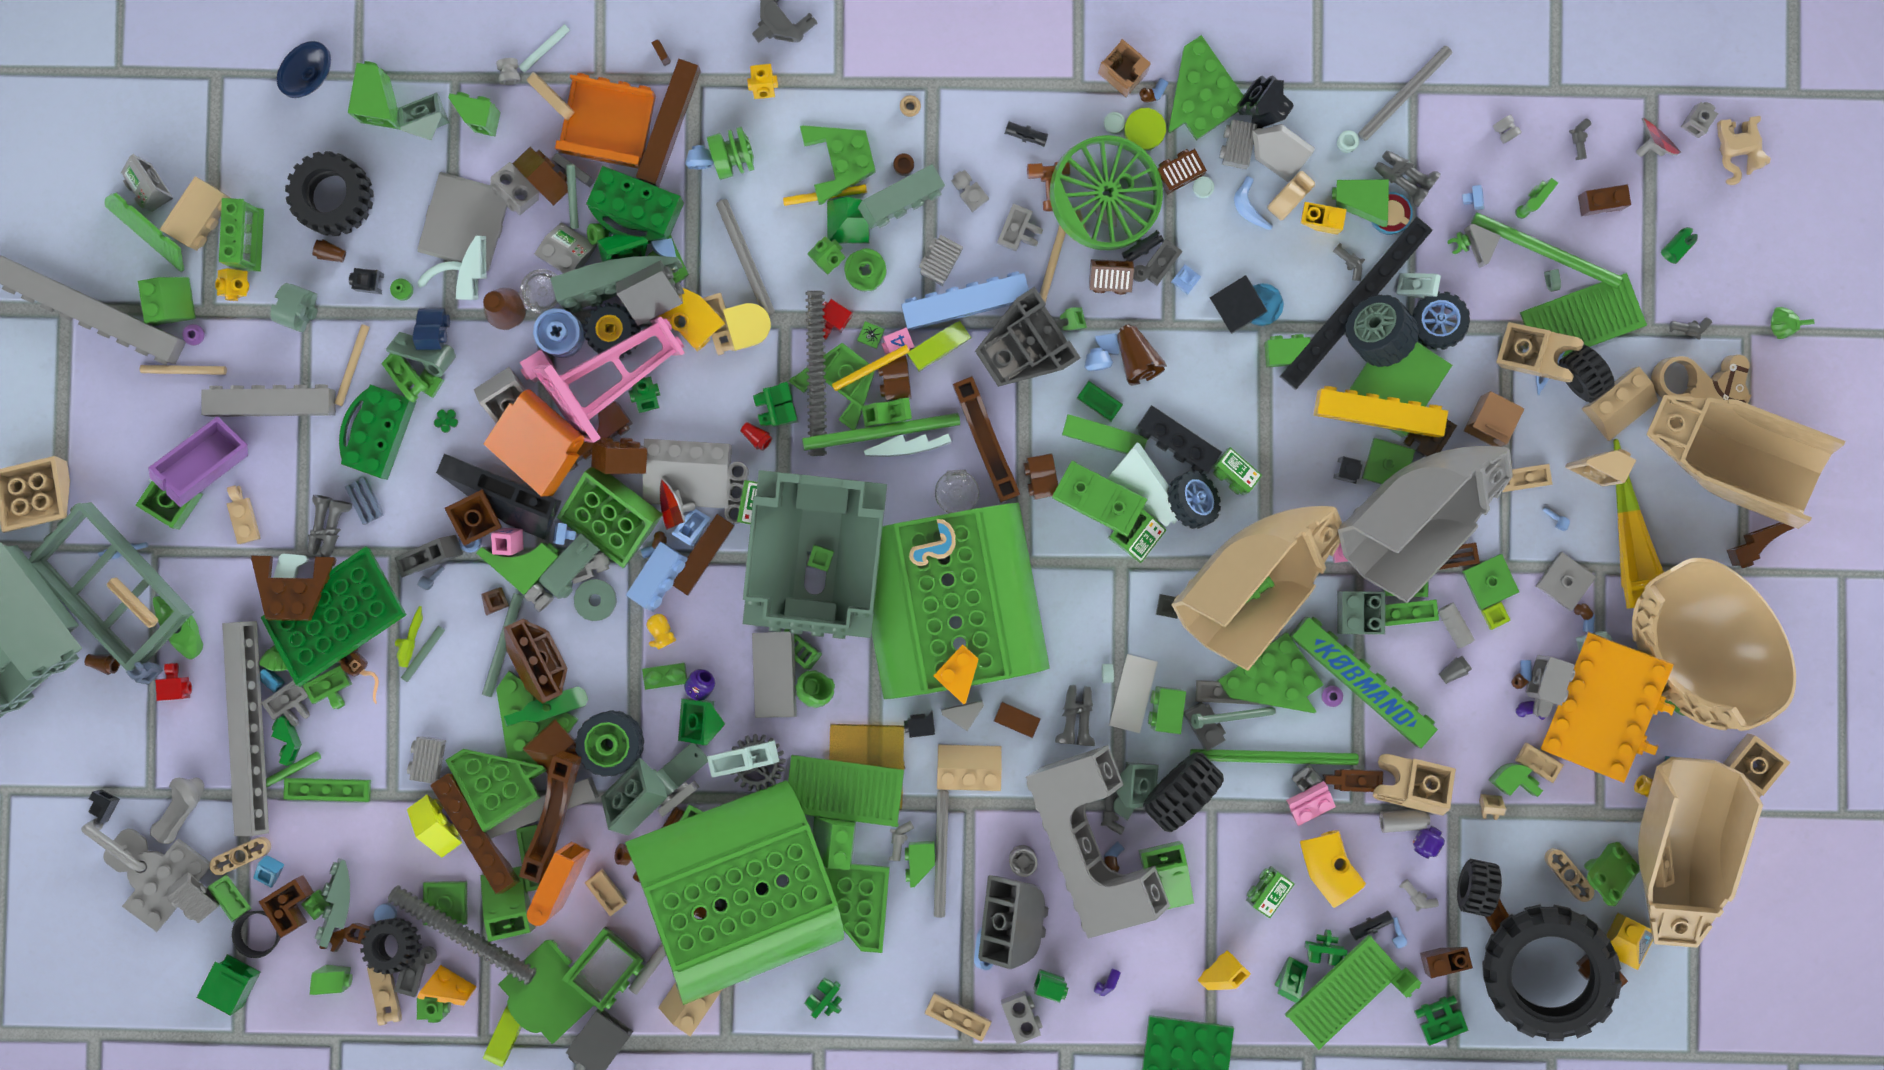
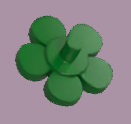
M450 409L447 413L444 410L437 412V416L440 419L434 420L435 427H441V431L444 433H448L451 430L450 426L453 428L457 427L458 420L455 419L456 412Z

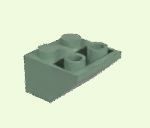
M1337 591V634H1385V592Z

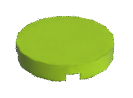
M1140 108L1133 111L1127 118L1124 126L1126 139L1134 142L1145 151L1157 147L1163 141L1166 134V123L1163 116L1150 108Z

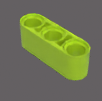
M508 1004L483 1056L484 1060L500 1067L505 1065L522 1028L512 1017Z

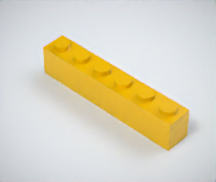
M1324 386V389L1321 388L1317 391L1313 416L1440 438L1445 434L1448 411L1442 410V406L1439 405L1424 407L1421 406V402L1408 401L1407 404L1401 403L1399 398L1387 397V400L1379 399L1377 394L1366 393V396L1358 395V391L1355 390L1339 392L1336 387Z

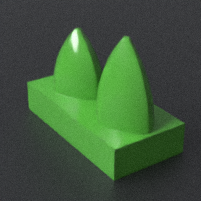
M685 663L642 669L645 690L682 685L687 680Z

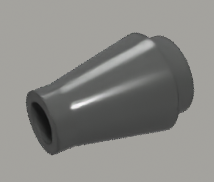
M1463 656L1455 657L1439 673V676L1447 684L1468 675L1472 668Z

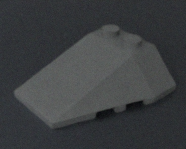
M1035 287L1016 298L975 350L998 387L1064 370L1081 358L1070 340L1067 341L1046 309V303Z

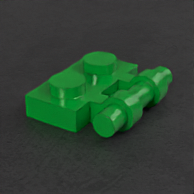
M1454 995L1447 998L1445 996L1441 997L1435 1003L1430 1005L1426 1003L1421 1005V1008L1414 1010L1417 1019L1423 1016L1427 1019L1426 1022L1419 1025L1429 1046L1469 1031L1461 1010H1451L1450 1006L1457 1003ZM1443 1009L1445 1014L1434 1018L1432 1013Z

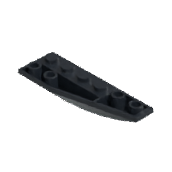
M447 454L443 455L436 472L467 496L483 489L498 519L509 526L523 529L524 532L546 540L562 502L551 496H540L531 488Z

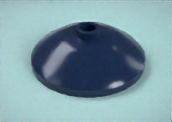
M309 41L300 44L289 52L278 69L277 86L279 90L290 98L304 97L316 91L326 80L330 71L331 55L327 47L320 42Z

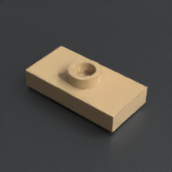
M1526 742L1515 759L1516 762L1529 767L1534 773L1551 783H1554L1564 766Z
M603 869L585 882L609 916H612L628 903Z

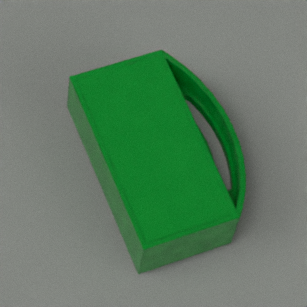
M602 165L586 205L596 220L613 235L619 234L647 238L648 244H651V241L669 239L684 202L681 196ZM603 217H608L625 228L646 232L647 235L635 236L623 233L608 225L603 220Z
M370 384L369 388L364 390L352 402L343 418L339 434L341 464L388 480L417 401L411 402L404 396ZM363 401L362 407L352 424L350 440L346 446V435L350 419L356 408Z

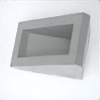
M1471 224L1464 231L1471 241L1470 246L1478 267L1481 268L1490 262L1500 235Z
M977 701L941 709L943 716L968 731L984 705L983 701Z

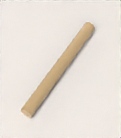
M1060 225L1039 293L1045 303L1066 234Z
M361 324L334 404L340 406L344 404L370 328L369 326Z
M140 365V373L226 375L227 368L226 366Z

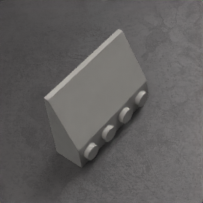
M644 439V447L647 448L646 474H643V499L649 504H660L661 479H664L673 491L679 490L683 504L693 502L695 507L725 508L728 468L731 465L732 446L730 444Z

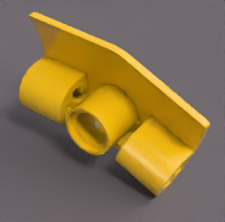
M683 288V304L657 317L666 318L672 328L678 331L696 351H699L710 341L709 337L721 328L725 322L700 295ZM681 316H683L686 320L684 327H681L679 325V319Z
M1339 830L1328 831L1321 834L1320 837L1300 841L1309 877L1333 908L1339 906L1364 888L1366 882L1347 858ZM1342 858V867L1336 869L1334 867L1335 861Z

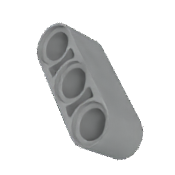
M741 462L732 463L728 468L725 517L729 522L735 524L740 522L733 520L730 517V512L734 508L739 509L741 497L738 499L733 498L732 490L740 487L743 491L744 480H749V469ZM741 466L744 469V474L737 478L733 475V470L735 467Z

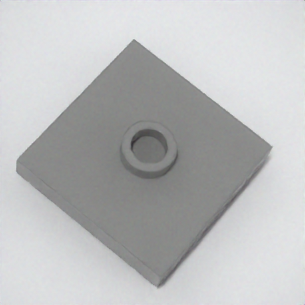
M1560 552L1536 587L1563 607L1572 611L1596 576L1566 554Z

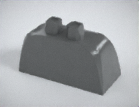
M988 876L978 955L980 961L1013 969L1034 958L1041 944V938H1044L1046 934L1043 919L1048 916L1049 909L1045 906L1044 895L1038 886L1004 877Z

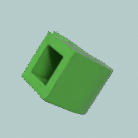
M909 398L862 406L865 427L898 423L912 419Z
M1505 764L1499 767L1489 778L1493 785L1509 796L1519 786L1536 797L1543 792L1538 787L1540 783L1529 775L1532 769L1520 764Z

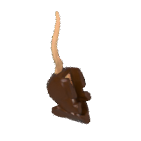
M357 648L338 662L341 664L342 670L352 676L361 674L374 677L373 701L377 704L378 677L372 671H365L368 662L356 652L358 651Z

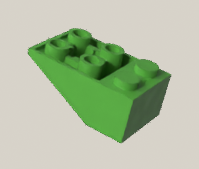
M1180 841L1138 850L1143 869L1152 866L1156 867L1170 904L1168 909L1194 904L1183 844Z
M522 866L513 868L521 882L502 894H495L485 875H480L483 916L488 942L530 933L536 928L527 919V911L531 903L529 894L526 892L525 880L519 877Z

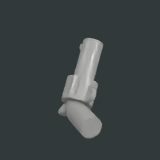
M911 821L899 826L897 829H890L892 833L893 854L889 857V860L900 861L902 844L908 838L904 833L914 829Z
M1408 879L1399 885L1400 888H1404L1411 896L1410 900L1416 906L1415 910L1417 912L1421 908L1438 907L1437 898L1426 900L1427 895L1420 891L1417 892Z

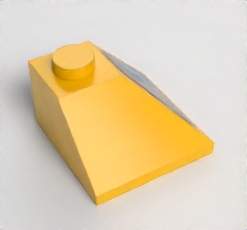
M1617 912L1606 935L1617 952L1619 961L1638 970L1653 941L1651 929Z

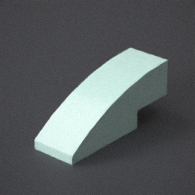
M475 236L463 258L456 285V299L478 300V279H487L486 236Z
M775 740L707 757L712 777L779 762Z

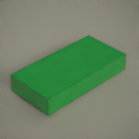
M1090 381L1087 382L1076 398L1110 422H1112L1123 406L1121 402Z

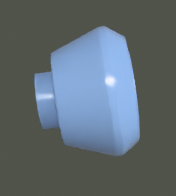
M696 145L692 147V150L688 151L685 164L689 169L698 170L711 168L714 162L710 151L705 149V146Z
M1103 348L1090 349V354L1086 355L1085 368L1088 371L1107 369L1113 364L1109 353L1103 351Z

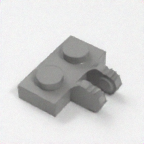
M1013 203L997 244L1017 251L1020 241L1037 246L1038 241L1036 239L1023 235L1025 229L1035 234H1042L1043 232L1042 228L1028 223L1033 211Z
M294 681L261 702L273 720L284 714L293 726L299 724L298 718L290 710L293 707L305 719L310 715L305 705L301 703L308 698V695L303 685L301 687L296 686Z

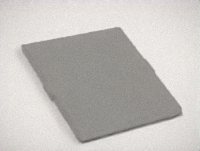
M440 172L431 203L426 213V221L418 245V252L449 261L462 262L475 236H486V271H489L497 241L503 228L502 224L507 210L505 200L501 196L495 195L490 185Z

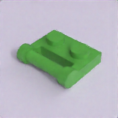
M1551 178L1546 182L1542 181L1538 186L1536 185L1529 192L1528 196H1530V199L1526 204L1519 206L1515 210L1516 216L1523 219L1530 212L1538 210L1557 186L1558 182Z

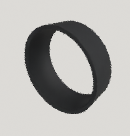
M251 911L243 914L236 920L232 928V942L237 951L246 957H264L280 941V936L276 931L275 943L268 950L255 951L244 943L241 935L243 923L249 916L256 913L267 917L264 911Z

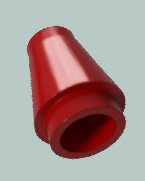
M746 422L740 430L757 450L764 451L772 441L769 432L749 422Z

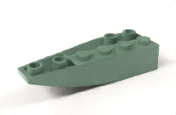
M628 257L590 264L551 277L550 280L557 302L566 311L578 313L584 307H595L601 305L603 301L618 296L616 293L617 282L660 260L665 267L668 266L671 269L672 273L677 272L683 266L678 257Z

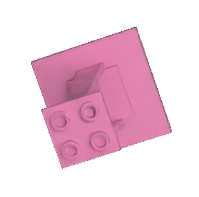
M655 317L651 319V326L560 376L551 364L538 365L532 369L567 422L585 437L584 441L594 443L600 439V436L589 421L592 417L671 355L677 356L685 353L682 349L684 347L682 341L678 337H674L670 331L672 326L666 318ZM656 336L662 344V350L629 373L620 361L619 356L648 338ZM609 361L613 362L622 375L621 381L588 406L582 407L569 389V384Z

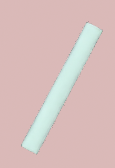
M564 24L518 67L525 73L570 31L569 28Z

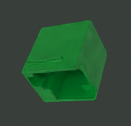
M227 954L222 962H214L196 998L231 1016L244 1006L261 972Z

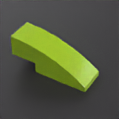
M959 320L912 349L907 355L920 372L970 340L971 336Z

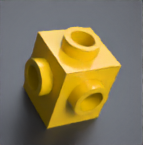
M771 64L750 66L751 78H747L748 90L753 91L754 99L775 97L778 79L777 75H773Z
M229 268L218 270V277L215 281L217 296H225V300L238 301V298L246 297L249 291L248 271Z

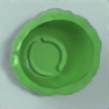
M808 670L797 679L795 686L796 695L808 707H823L833 698L835 684L833 679L828 678L821 672Z

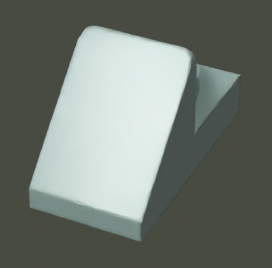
M1400 273L1396 294L1424 299V296L1437 297L1441 276L1438 274Z

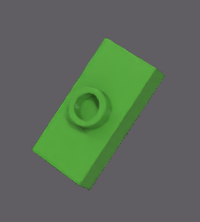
M227 874L207 887L231 922L251 910V907Z

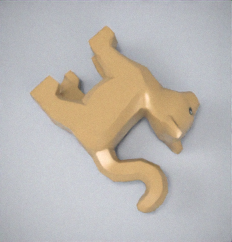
M1760 116L1750 117L1749 121L1743 122L1741 127L1742 133L1739 134L1734 133L1736 122H1731V119L1720 120L1717 123L1718 137L1721 142L1719 150L1722 155V163L1724 168L1734 174L1732 178L1726 180L1728 185H1736L1742 179V172L1739 167L1731 163L1732 157L1739 155L1748 156L1747 175L1770 163L1771 158L1762 150V138L1757 128V124L1761 121Z

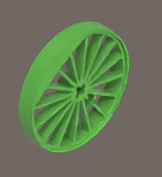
M1096 136L1070 148L1057 163L1050 183L1052 210L1062 229L1078 243L1096 250H1117L1138 241L1156 221L1163 200L1161 176L1152 158L1134 142L1118 136ZM1100 144L1103 178L1087 149L1088 146ZM1105 144L1118 146L1109 180ZM1123 148L1132 153L1134 157L1118 177L1113 180ZM1079 150L1083 151L1097 180L1071 158L1074 153ZM1138 158L1146 170L1132 177L1125 172ZM1067 162L1071 164L1094 185L1062 175L1065 164ZM1146 173L1149 174L1152 187L1133 188L1135 179ZM1120 179H1125L1128 182L1127 189L1121 187V184H1119ZM1061 180L1094 191L1066 193ZM1109 191L1110 194L1104 196L1102 192ZM1153 191V205L1125 196L1124 194ZM1095 196L1075 208L1072 207L1068 199L1069 197ZM1097 200V203L1090 212L1080 221L1075 211ZM1121 200L1151 209L1147 221L1145 222ZM1101 204L1091 238L1083 225ZM1105 206L1110 242L1096 240ZM1111 206L1128 237L1126 240L1115 241ZM1118 206L1143 226L1135 235H1132Z

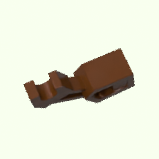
M352 923L349 927L333 932L329 941L332 944L330 951L337 952L344 939L347 942L360 944L361 939L366 937L363 935L364 932L370 930L369 926L361 923ZM357 929H360L359 936L355 937L354 933Z

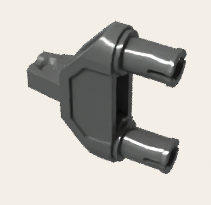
M760 0L761 21L758 23L759 28L752 33L758 43L766 37L769 39L774 37L777 40L800 42L804 37L803 34L818 24L815 18H812L811 13H808L798 23L792 24L777 6L779 0Z

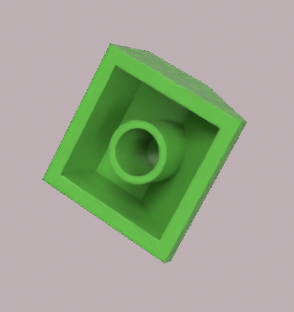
M157 277L138 281L144 323L157 326L196 319L189 277Z

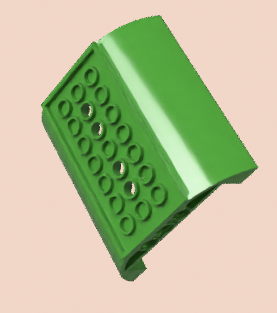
M1019 503L976 508L883 526L871 632L884 699L902 698L947 690L933 675L957 651L953 646V641L958 637L965 639V647L979 659L971 686L1050 669ZM937 519L945 520L952 526L955 533L956 546L952 554H950V562L942 565L938 562V559L927 556V565H915L909 557L912 547L941 541ZM946 573L952 574L954 577V583L951 586H945L941 581L942 576ZM953 616H958L962 619V625L957 629L952 628L949 624V620Z
M787 780L625 842L675 978L676 987L683 1005L844 940L843 924L836 898L811 828ZM785 874L788 877L787 884L782 887L778 886L776 882L777 877ZM764 882L768 886L767 892L762 895L757 894L756 886ZM718 899L726 900L727 906L722 911L715 909V902ZM698 907H703L706 910V915L702 919L694 917V911Z

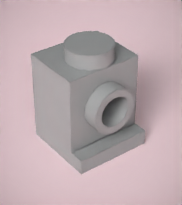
M1708 102L1698 103L1693 107L1681 127L1697 138L1705 135L1718 115L1714 111L1715 106Z

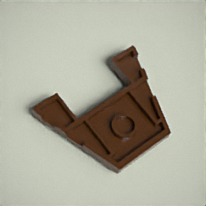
M251 555L265 619L311 621L320 601L321 592L330 578L329 574L332 567L335 566L337 559L335 557H315L313 578H271L273 557Z

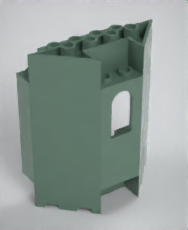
M759 470L756 496L753 497L743 591L745 604L742 624L769 627V631L774 632L790 629V633L803 634V631H810L812 636L824 637V633L833 634V638L845 639V636L871 638L887 484ZM814 544L834 551L829 570L826 572L825 587L819 594L807 592L804 586L807 552H812Z
M1 542L0 718L8 712L21 709L35 697L32 691L52 674L68 669L79 659L76 653L82 649L71 634L79 626L72 615L47 585L19 546H3Z

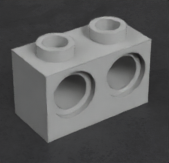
M511 162L491 176V190L495 195L501 196L505 200L507 207L511 211H516L521 215L539 200V191ZM508 180L511 184L504 185L501 181ZM523 195L526 199L519 200L516 196Z
M1025 991L1001 1000V1005L1017 1045L1041 1036L1039 1029L1043 1027L1039 1016L1034 1017L1032 1012L1035 1006L1031 995L1026 996ZM1021 1002L1025 1007L1022 1011H1015L1013 1009L1014 1004ZM1028 1022L1032 1024V1028L1029 1031H1023L1021 1025Z

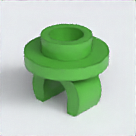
M1458 232L1457 238H1452L1447 242L1448 244L1453 242L1458 244V249L1454 250L1453 254L1460 253L1462 250L1465 252L1470 250L1471 241L1467 234L1463 235L1461 232Z

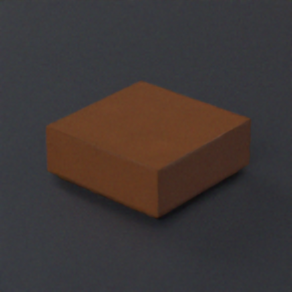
M657 39L651 42L663 65L670 64L671 61L660 40Z

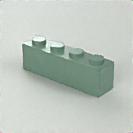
M933 164L862 200L858 209L871 229L876 226L881 228L890 222L889 219L896 217V219L901 218L907 213L908 209H918L927 199L930 198L933 201L941 196V191L945 184Z

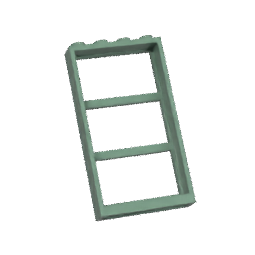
M92 502L77 503L70 509L71 513L57 523V528L44 538V543L31 552V557L28 560L54 594L126 671H132L136 668L134 665L136 662L141 664L148 662L194 611ZM87 517L112 545L72 588L47 560ZM117 551L143 577V580L132 593L138 598L150 585L174 611L135 654L110 629L128 607L122 602L103 621L78 595Z

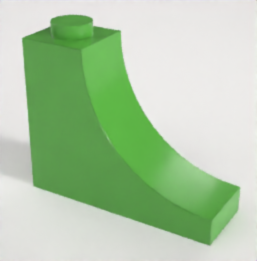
M541 543L531 552L517 557L492 554V551L487 547H481L476 553L523 595L539 582L543 573L560 556L558 554L559 549L552 543Z

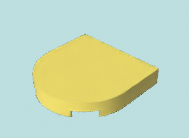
M745 303L723 309L735 351L758 345L768 336L771 322L768 313L761 306Z

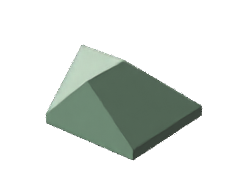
M438 93L398 108L401 130L428 140H432L436 128L449 123Z
M1126 762L1125 770L1120 774L1123 786L1116 790L1125 807L1144 808L1143 803L1157 785L1159 765Z

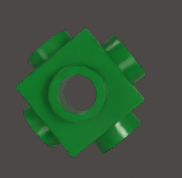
M651 376L643 377L632 386V390H629L631 402H636L639 413L660 408L657 396H660L657 383L653 384Z

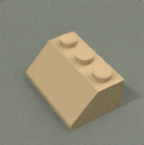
M195 176L159 230L198 251L206 243V237L210 231L214 230L218 225V219L221 216L222 198L230 197Z
M1639 366L1628 370L1614 382L1615 386L1611 390L1582 408L1608 441L1658 402L1652 381Z
M1618 449L1567 463L1565 468L1603 487L1625 483L1636 459L1630 457L1631 454L1629 452Z
M938 744L937 789L1001 791V746Z
M675 982L658 1008L675 1027L691 1036L722 990L683 1005Z

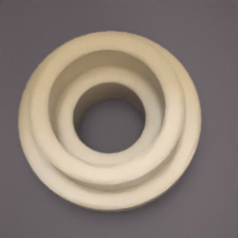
M905 96L900 102V110L905 116L913 117L921 109L920 101L915 96ZM909 103L914 105L912 110L906 108Z

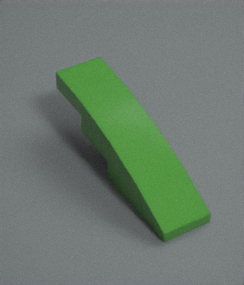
M1067 414L1062 436L1081 440V442L1126 455L1137 442L1145 450L1147 439L1143 436Z

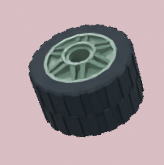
M1391 295L1372 296L1359 303L1352 310L1353 312L1349 315L1345 327L1346 337L1350 345L1370 365L1377 367L1392 366L1395 363L1401 362L1402 359L1406 358L1413 351L1418 341V324L1399 299Z

